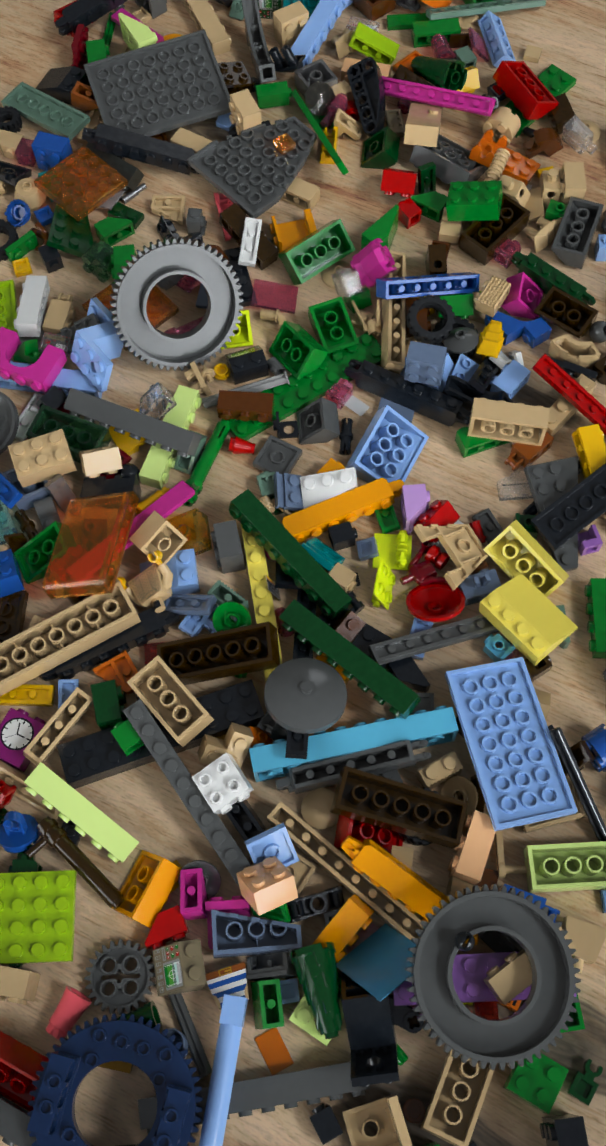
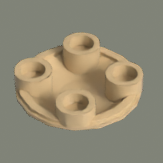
M319 788L310 791L304 797L301 804V813L304 821L309 826L315 829L333 828L338 822L339 815L330 812L335 795L333 791Z

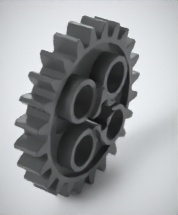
M119 939L118 946H116L114 941H110L109 949L102 945V953L95 951L98 958L96 960L89 959L93 966L85 969L91 972V974L84 977V979L90 981L91 984L87 985L85 989L93 991L88 997L97 998L94 1002L95 1006L103 1003L101 1006L102 1011L109 1007V1014H114L117 1009L118 1014L122 1015L125 1008L130 1013L132 1012L131 1006H134L136 1009L140 1008L139 1001L147 1003L144 997L145 994H153L149 990V986H156L151 981V978L155 977V973L151 972L154 969V964L148 963L153 957L151 955L145 957L147 949L144 948L139 951V943L132 947L131 940H128L126 945H124L123 940ZM136 959V968L129 971L127 969L128 961ZM109 960H114L115 968L111 972H107L105 964ZM120 971L125 975L140 974L139 978H123L121 983L117 979H101L102 976L106 975L118 976ZM130 982L137 984V990L133 994H128L127 985ZM113 983L115 990L113 994L107 996L105 987L107 984Z

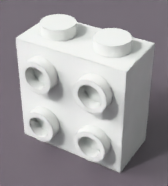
M229 753L223 754L192 776L193 781L213 813L216 814L221 813L224 815L233 809L232 805L234 803L246 800L250 797L249 793L254 790Z

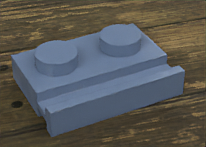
M279 472L274 474L275 508L291 511L303 509L300 484L301 475L279 474Z

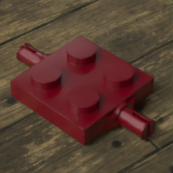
M84 24L77 25L71 45L73 52L71 66L84 69V64L88 63L86 41H88L89 30Z

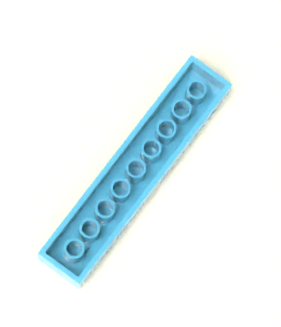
M439 706L433 711H416L414 715H409L406 719L401 716L389 720L380 718L375 720V723L366 724V722H360L351 728L341 726L331 732L321 731L314 733V735L308 736L307 759L285 758L287 743L285 739L275 740L273 744L265 745V743L255 744L253 748H249L255 781L261 782L285 777V774L289 773L288 770L294 767L404 740H410V742L427 740L428 745L426 747L453 742L459 731L453 707Z

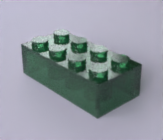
M43 404L26 433L27 438L31 439L63 429L73 460L81 463L80 451L105 447L111 441L108 428Z

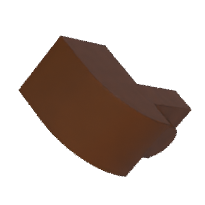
M552 128L535 130L533 132L534 137L522 144L525 155L529 159L542 151L550 157L563 148L559 134Z

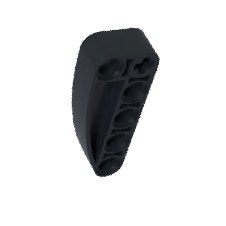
M368 57L349 67L347 76L363 130L368 137H371L384 127L385 90L379 66L372 57Z

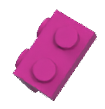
M232 896V900H223V897H212L210 901L205 902L208 947L213 949L211 909L251 917L250 905L243 896Z

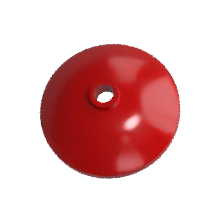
M435 582L425 586L419 585L412 589L407 595L406 606L408 611L420 620L443 622L454 618L462 612L465 607V596L458 587L452 590L445 582Z

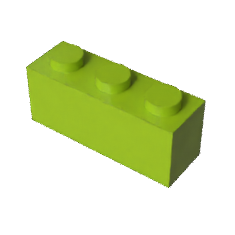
M361 22L354 29L348 46L365 56L372 57L376 62L389 65L395 60L400 46Z

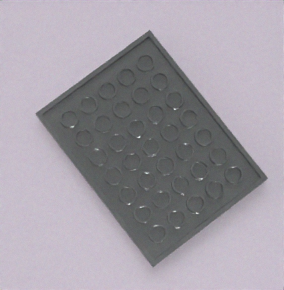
M205 29L84 64L85 72L105 125L150 137L231 112L228 104L230 102V94Z

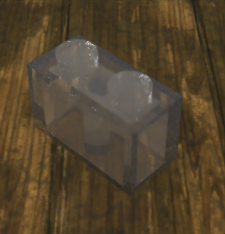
M343 267L337 269L335 274H332L337 295L348 297L363 291L357 270Z

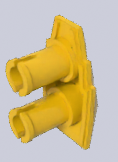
M491 320L487 327H484L483 332H480L476 354L482 355L483 360L486 356L498 358L505 339L503 337L502 322Z

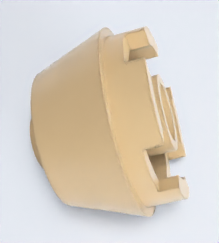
M24 178L16 184L14 200L20 199L28 204L30 212L41 209L40 206L44 202L46 203V190L37 180Z

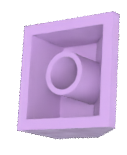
M425 484L402 485L400 505L403 529L407 531L408 535L413 531L418 517L429 509L430 492L426 491Z

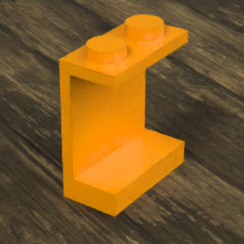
M310 208L304 210V219L277 224L275 216H271L272 223L269 224L270 233L274 234L273 243L278 247L279 253L317 230Z

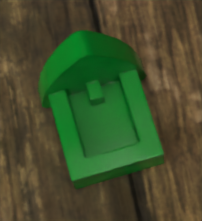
M367 287L354 293L346 294L343 297L345 304L353 314L356 312L351 304L352 300H354L360 310L372 305L370 290Z

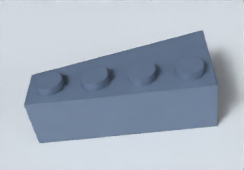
M211 909L214 958L263 955L294 950L295 952V950L302 948L301 925Z

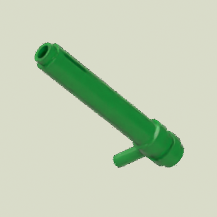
M224 419L218 421L190 478L185 482L195 490V495L183 505L191 507L196 503L197 495L201 493L202 485L230 431L229 421Z

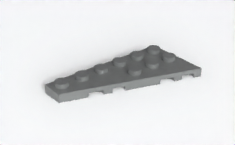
M578 456L525 467L524 472L538 514L578 485ZM578 533L555 551L550 548L553 559L565 572L578 568Z

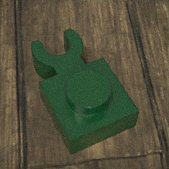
M587 1059L584 1062L583 1074L579 1071L576 1072L567 1090L568 1094L586 1106H589L599 1086L593 1080L595 1077L600 1076L603 1071V1067L598 1066L597 1070L592 1072L590 1070L591 1059Z

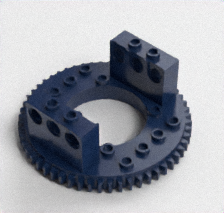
M115 1013L112 1014L110 1021L107 1015H103L102 1023L98 1017L93 1018V1025L88 1020L84 1022V1029L77 1025L76 1034L71 1030L68 1031L69 1039L61 1037V1046L54 1044L52 1047L55 1052H48L46 1054L49 1061H42L40 1063L44 1070L36 1071L40 1080L32 1082L37 1089L29 1093L35 1098L28 1102V1105L32 1106L33 1110L27 1113L28 1116H31L27 1131H31L30 1137H36V1141L32 1146H93L85 1139L77 1125L75 1099L84 1078L97 1066L111 1061L128 1062L139 1067L150 1078L157 1096L155 1122L149 1134L136 1146H190L188 1142L195 1143L196 1138L191 1133H197L200 1129L194 1123L201 1122L202 1119L196 1113L203 1110V1107L197 1105L198 1102L203 1100V1097L196 1095L197 1092L202 1090V1086H195V1083L200 1080V1076L192 1075L197 1070V1067H189L193 1058L185 1059L188 1050H179L183 1044L182 1042L174 1044L175 1034L169 1038L167 1037L168 1028L160 1032V1023L153 1028V1020L150 1019L144 1024L143 1016L136 1022L135 1014H131L129 1020H127L126 1013H122L120 1020H118Z

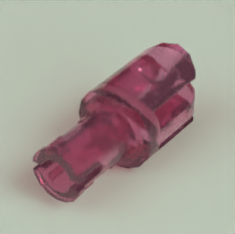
M344 93L337 94L327 107L328 113L321 120V125L324 128L327 127L329 129L338 108L342 111L346 110L348 99Z

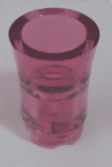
M441 34L434 35L431 40L434 58L456 59V55L445 36Z

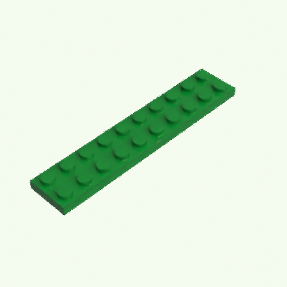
M368 332L358 337L359 345L328 354L320 368L300 380L290 375L288 376L289 385L286 383L260 392L274 394L273 420H276V411H279L280 422L320 397H324L352 381L353 379L349 376L347 377L344 373V369L349 367L348 363L351 359L362 363L366 360L380 365L381 345L372 334L368 335ZM227 420L230 422V431L236 438L237 436L244 440H248L273 426V420L272 422L264 423L252 420Z

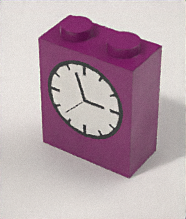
M10 708L0 724V760L25 772L31 761L23 756V751L45 726L46 722L38 717H35V719L29 717V713L21 708H18V710Z

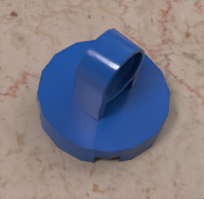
M16 811L7 812L3 823L0 825V846L10 853L27 850V846L32 842L35 844L40 836L38 834L39 831L36 829L38 825L36 819L31 815L21 814Z

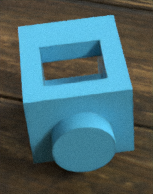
M499 633L495 636L493 634L489 635L484 641L483 651L494 662L508 660L516 650V647L512 646Z

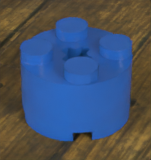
M603 723L581 737V741L585 740L595 758L591 763L597 772H606V730Z

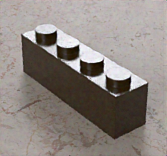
M235 203L220 213L219 223L241 247L245 217L248 216ZM261 231L256 265L263 270L277 260L278 248Z

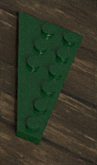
M64 172L46 245L96 262L97 255L86 205L82 202L84 196L80 178Z

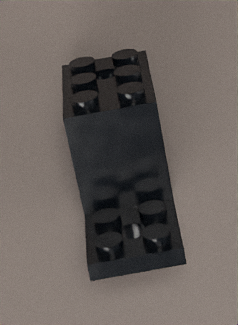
M341 971V1002L351 1050L352 1087H366L372 1084H389L394 1081H400L397 1039L389 995L380 1002Z

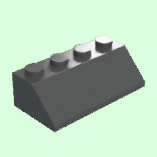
M570 197L551 250L565 265L579 269L583 268L601 218L603 204Z

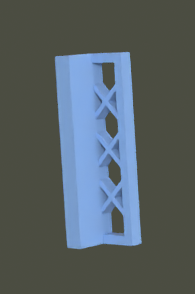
M488 10L477 22L492 64L498 68L501 61L516 60L501 18Z

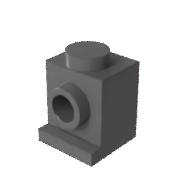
M189 208L186 219L188 235L194 232H201L202 236H205L207 221L206 217L203 216L202 209Z

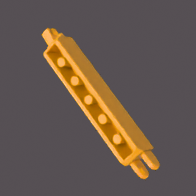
M377 479L285 516L282 524L299 543H302L307 538L321 535L322 532L328 530V527L349 521L352 523L359 517L373 514L377 509L389 508L395 503L394 499L401 496L404 482L397 480L388 483L387 479Z
M348 835L342 842L341 848L351 858L352 867L358 873L368 875L374 885L384 887L388 890L387 893L391 898L396 901L400 899L411 913L415 914L417 912L421 915L423 921L428 922L425 916L426 913L434 915L433 906L441 908L440 900L448 903L446 895L373 840L364 839L361 842ZM478 934L473 935L475 940L474 946L478 945L479 940Z

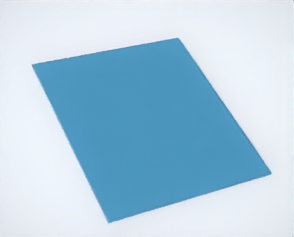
M385 923L336 963V967L381 1002L400 986L407 977L411 976V973L406 971L405 968L410 967L412 963L408 962L406 958L413 957V953L408 951V948L415 947V944Z

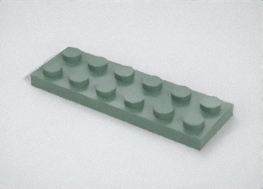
M21 82L1 101L3 107L8 106L9 108L12 106L13 109L16 108L24 118L59 136L67 137L70 141L91 121L89 115L24 82Z

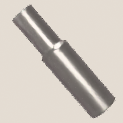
M142 183L135 191L131 190L121 197L120 200H124L125 204L146 189L147 186L145 183Z

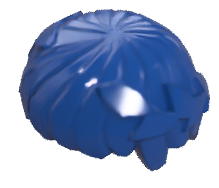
M20 199L11 201L7 206V212H4L5 216H7V221L14 227L23 226L29 221L31 216L28 204Z

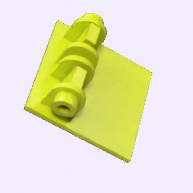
M400 530L397 535L374 533L379 556L373 558L372 568L378 569L379 559L382 558L391 570L408 571V565L411 562L412 535H408L406 530Z
M382 558L379 559L371 602L373 607L378 608L380 605H383L386 610H389V605L393 599L392 588L395 585L396 577Z

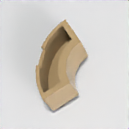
M568 334L552 339L548 349V353L552 358L562 362L565 360L588 369L593 368L601 355L592 341H577Z

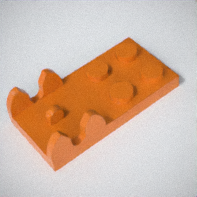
M487 130L479 143L472 148L469 159L489 168L498 148L507 149L510 152V157L502 175L520 180L527 186L541 164L506 148L507 138L505 135L500 137L498 142H494L493 130Z

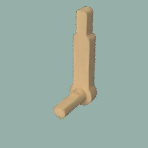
M502 830L496 831L495 846L498 878H505L506 874H527V866L505 865Z

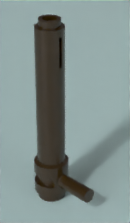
M48 816L37 825L36 829L39 831L38 834L41 838L25 852L30 859L48 844L62 855L110 908L117 909L124 902L121 892L67 836L68 833L63 828L58 827V822L55 819H51Z

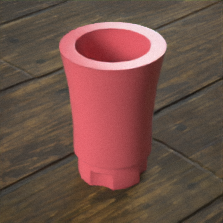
M67 985L45 1030L58 1040L61 1037L65 1038L67 1032L73 1029L81 1015L91 1005L92 1000L82 992Z

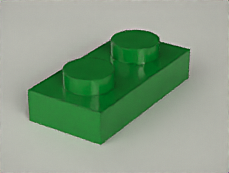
M30 230L5 249L9 261L21 259L39 245L35 233Z
M393 505L386 509L375 510L374 513L382 534L400 529Z

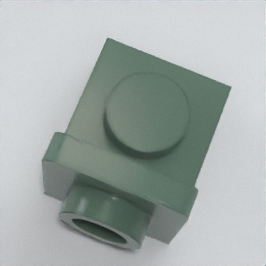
M265 471L256 476L257 485H259L262 497L275 496V472Z

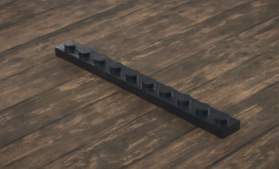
M298 589L297 601L316 615V603L309 600L304 590ZM294 633L293 659H313L312 646L308 643L305 645L296 638L297 634ZM287 730L285 758L307 759L308 734Z

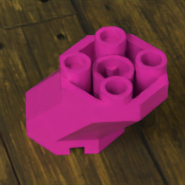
M381 238L371 241L359 253L352 256L353 260L350 261L353 270L359 274L358 280L362 286L366 285L368 288L376 286V279L386 278L397 270L396 267H392L395 261L387 246L382 247L381 243L383 241Z

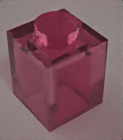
M21 139L15 151L19 164L34 167L36 159L31 146L34 140Z

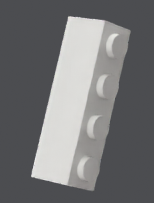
M27 275L25 283L22 284L23 293L19 297L20 306L17 307L14 329L17 330L19 337H40L50 286L47 276Z

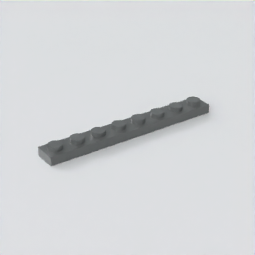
M478 615L369 645L368 651L372 659L379 665L500 631L483 615Z

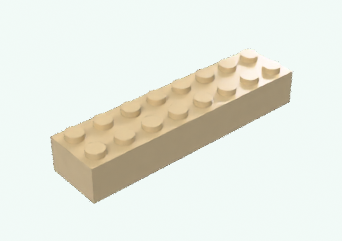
M120 581L0 643V696L141 622Z

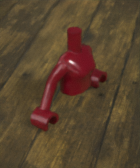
M428 541L421 542L420 550L408 565L409 574L400 578L402 585L411 581L420 586L435 582H447L444 577H437V572L429 560L418 563L423 554H426L432 547V545H428Z

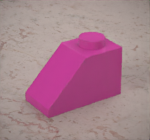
M203 869L181 870L180 913L185 920L206 919L205 902H207V893Z

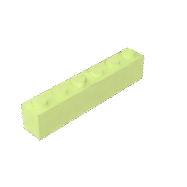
M178 385L163 421L189 430L190 423H193L195 420V412L202 403L199 390ZM156 443L155 446L152 445L139 472L141 484L162 489L163 485L168 482L170 469H173L175 466L177 450L172 449L169 452L161 449V444Z
M42 762L24 781L27 785L25 790L34 797L37 794L43 798L41 803L50 810L53 807L60 812L57 816L66 823L69 821L73 822L76 825L74 829L83 837L86 834L92 838L90 843L99 850L102 847L109 852L107 856L116 864L118 861L123 863L139 843V841Z

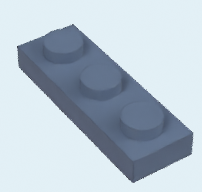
M172 594L170 598L164 601L165 610L179 615H211L217 598L214 595Z

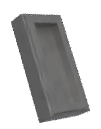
M56 475L45 484V487L64 513L79 502L62 475Z

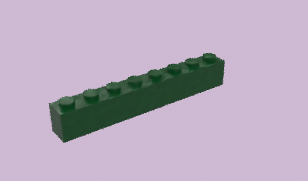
M249 489L230 502V515L242 524L243 529L255 538L259 546H263L272 560L277 561L282 571L291 576L295 585L306 592L309 600L315 602L320 607L324 616L333 620L348 608L352 598Z
M295 599L279 616L282 621L281 626L286 631L296 633V638L304 645L306 643L312 646L311 650L318 656L324 655L327 658L326 662L333 668L338 666L343 670L341 673L348 680L351 681L353 678L357 681V686L365 693L371 692L374 695L373 699L380 705L385 703L389 706V711L395 717L399 718L401 716L406 719L421 701L417 693Z

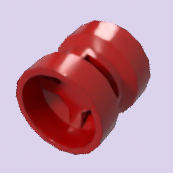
M436 544L429 549L424 557V560H429L439 571L443 569L450 559L448 553L442 552Z

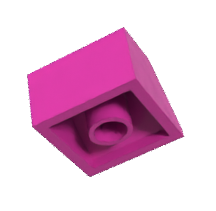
M524 272L508 277L506 281L511 283V287L501 307L511 316L532 320L538 319L539 315L535 314L534 310L542 301L544 291Z

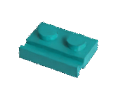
M316 537L307 541L306 544H302L305 550L328 571H331L337 562L342 564L345 560L344 557Z

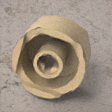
M497 107L492 112L491 117H488L484 123L483 133L485 134L487 130L492 129L494 142H498V139L505 135L508 146L521 127L520 118L517 114L511 113L512 110L508 107Z

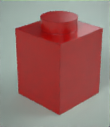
M410 197L397 204L399 206L398 220L407 229L421 221L422 210Z

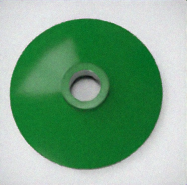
M224 602L213 613V626L217 632L252 625L249 611L237 602ZM231 616H235L237 620L233 621Z

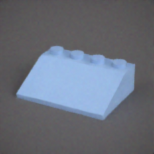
M386 405L375 413L345 468L355 467L357 477L368 483L380 478L387 479L388 483L397 480L405 482L429 436Z

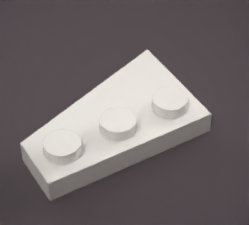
M355 467L300 477L303 508H308L357 488Z

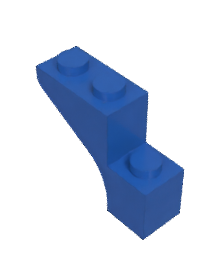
M497 311L494 318L485 315L484 320L486 327L491 320L502 322L503 337L505 338L504 346L522 336L524 342L529 344L531 348H534L548 340L552 330L542 317L532 321H521Z

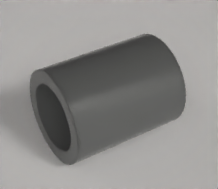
M271 357L267 361L268 368L274 375L284 373L285 368L275 357Z

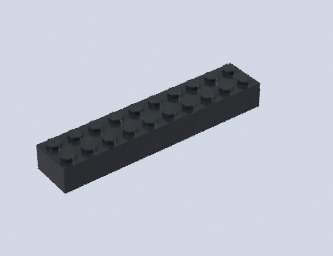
M252 679L196 698L213 717L214 721L184 747L176 742L155 715L151 713L176 753L200 746L205 734L216 738L227 734L231 722L245 727H255L264 716ZM113 727L57 746L67 784L74 789L154 762L155 759L145 744L126 756L111 733V730L114 729Z

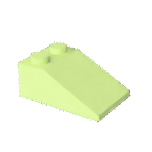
M118 13L123 40L131 51L156 44L158 41L157 35L147 25L127 15Z

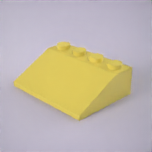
M522 573L496 588L480 601L479 612L534 666L578 629V626Z

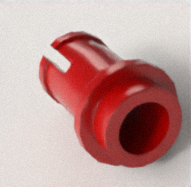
M480 520L468 523L482 544L485 543L487 537L483 534Z

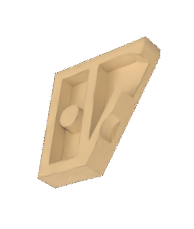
M152 195V213L163 216V218L177 224L184 225L185 195Z

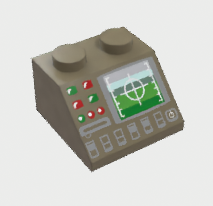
M200 939L180 941L152 951L158 996L202 990L207 984Z

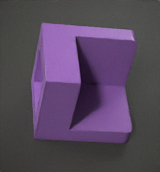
M593 524L588 531L578 533V550L581 556L599 552L603 542L596 525Z

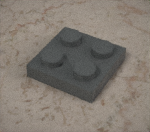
M270 435L253 461V467L264 472L290 474L303 452L302 449Z

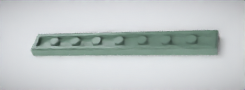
M496 0L431 8L426 10V16L430 20L485 14L488 10L494 13L545 6L546 0Z

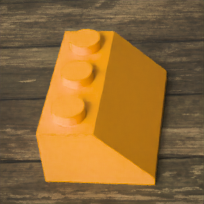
M142 850L120 890L124 902L114 910L151 929L158 913H160L164 903L168 900L174 884L178 881L181 868L163 857Z

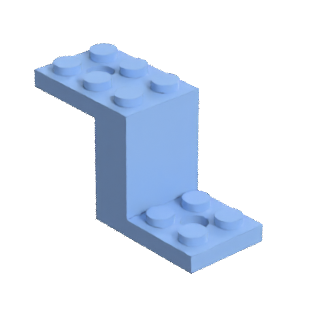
M97 297L90 299L87 316L94 313L101 324L76 330L70 358L100 392L107 391L113 363L110 360L121 356L124 341L120 340V335H117L115 331L118 328H115L113 325L116 322L111 318L113 314Z

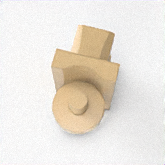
M195 361L191 362L192 368L184 372V375L189 383L198 379V382L190 387L199 390V394L204 392L207 396L212 394L206 381L209 383L214 381V369L204 366L201 372Z

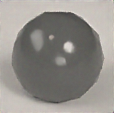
M596 321L591 325L589 336L594 342L604 343L606 341L605 321Z

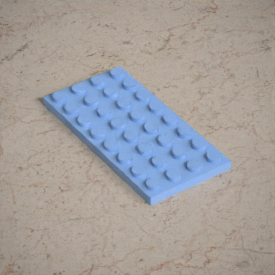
M523 657L446 671L445 678L494 831L576 814L578 812Z

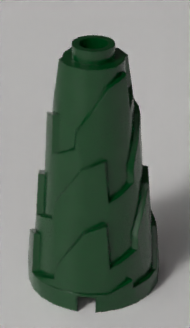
M417 56L411 62L414 73L436 87L457 91L458 89L461 90L465 85L467 69H464L466 64L460 60Z
M326 942L327 947L322 948L321 943L299 948L295 950V953L291 952L290 956L299 982L302 984L308 1006L311 1008L317 1031L321 1036L325 1035V1039H331L339 1036L338 1032L341 1031L342 1018L338 1000L340 998L335 962L336 950L333 942Z

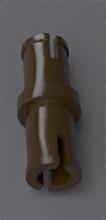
M20 509L21 516L16 511L14 517L20 524L21 531L31 540L39 533L35 528L34 522L28 518L23 509Z

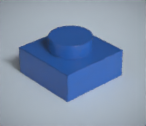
M49 205L34 211L36 219L43 227L51 224L54 213Z

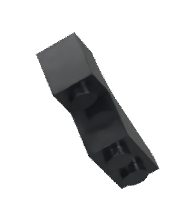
M454 375L448 376L444 392L448 396L462 401V407L468 411L472 410L474 398H486L496 401L504 400L513 403L504 391H484L482 394L468 384L467 381Z

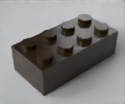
M504 194L499 220L474 221L461 234L459 248L483 265H486L528 225L530 211Z

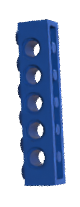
M461 272L376 279V297L397 299L479 292L480 274Z

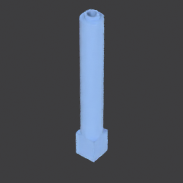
M224 994L219 1020L220 1027L199 1146H223L242 1027H244L248 999L245 997Z

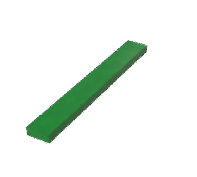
M294 89L291 95L341 173L347 174L349 171L297 90Z

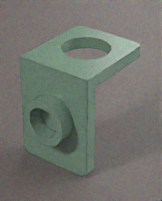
M233 0L229 16L243 21L241 0Z

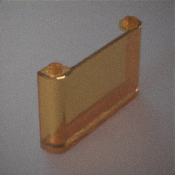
M133 491L70 500L42 582L43 590L51 599L113 592L139 502V498Z

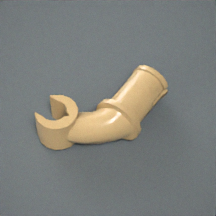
M261 309L260 319L275 321V323L279 322L278 330H280L284 321H287L279 309Z

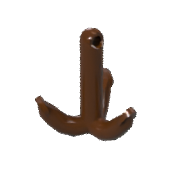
M35 222L36 228H31L30 230L37 237L44 240L41 245L35 248V251H39V247L47 244L49 233L41 223Z

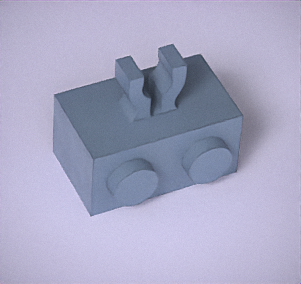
M483 569L477 574H470L458 588L463 592L465 606L482 601L493 590L500 587L501 583L495 569Z

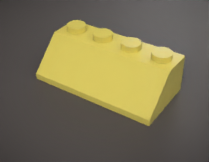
M517 520L512 522L483 549L510 579L522 573L546 597L569 577L565 570Z

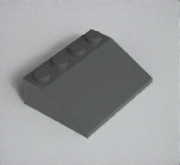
M440 134L437 147L415 145L409 160L416 168L433 161L436 165V177L440 178L445 184L457 181H477L488 169V167L469 159L471 151Z

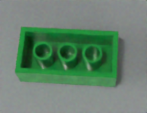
M336 219L279 253L278 256L293 284L299 285L356 249L341 219Z

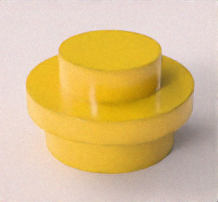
M219 363L214 367L215 379L222 381L230 376V368L226 364Z

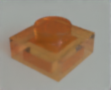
M287 133L273 140L274 147L282 155L296 148V142Z

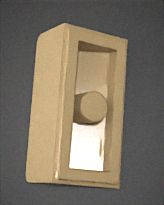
M541 187L529 190L531 196L524 207L530 211L528 222H537L540 217L544 218Z

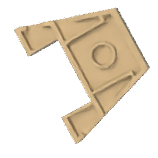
M417 524L413 528L422 543L438 538L456 565L457 569L451 570L444 575L452 590H455L489 556L483 550L484 546L469 524H447L446 526H438L437 524L423 526L422 524Z

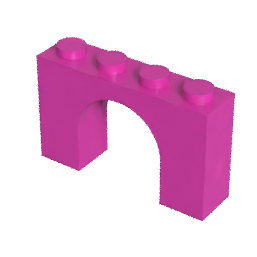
M1 327L0 376L6 380H13L21 386H29L37 392L47 393L67 362L64 350L48 344L34 364L27 367L14 366L10 361L21 341L17 332Z

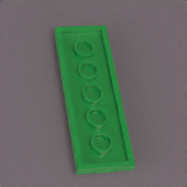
M553 64L537 77L554 97L568 92L577 81L576 78ZM512 100L504 106L512 110L511 113L517 114L520 118L521 127L515 135L516 138L523 132L525 127H529L536 121L525 119L522 112L514 106Z

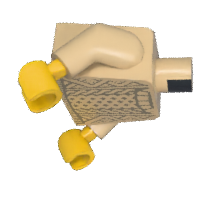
M156 550L154 551L156 558L152 553L147 556L149 562L154 564L130 580L128 587L126 586L125 578L117 577V579L121 582L132 602L140 607H147L149 609L153 607L156 613H160L166 609L164 601L172 596L173 573L165 561L162 562V552Z

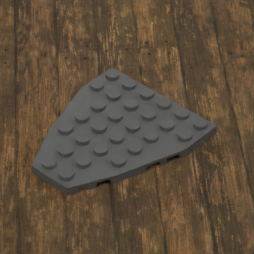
M293 116L285 120H276L275 124L266 126L265 123L241 131V135L232 137V135L226 136L227 140L219 143L217 140L212 141L187 160L193 169L234 204L236 203L250 218H258L282 198L304 166L317 139V134Z

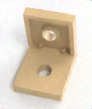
M393 1094L342 1111L352 1146H412L397 1095ZM372 1121L376 1123L378 1131L374 1136L366 1135L364 1126L367 1122Z

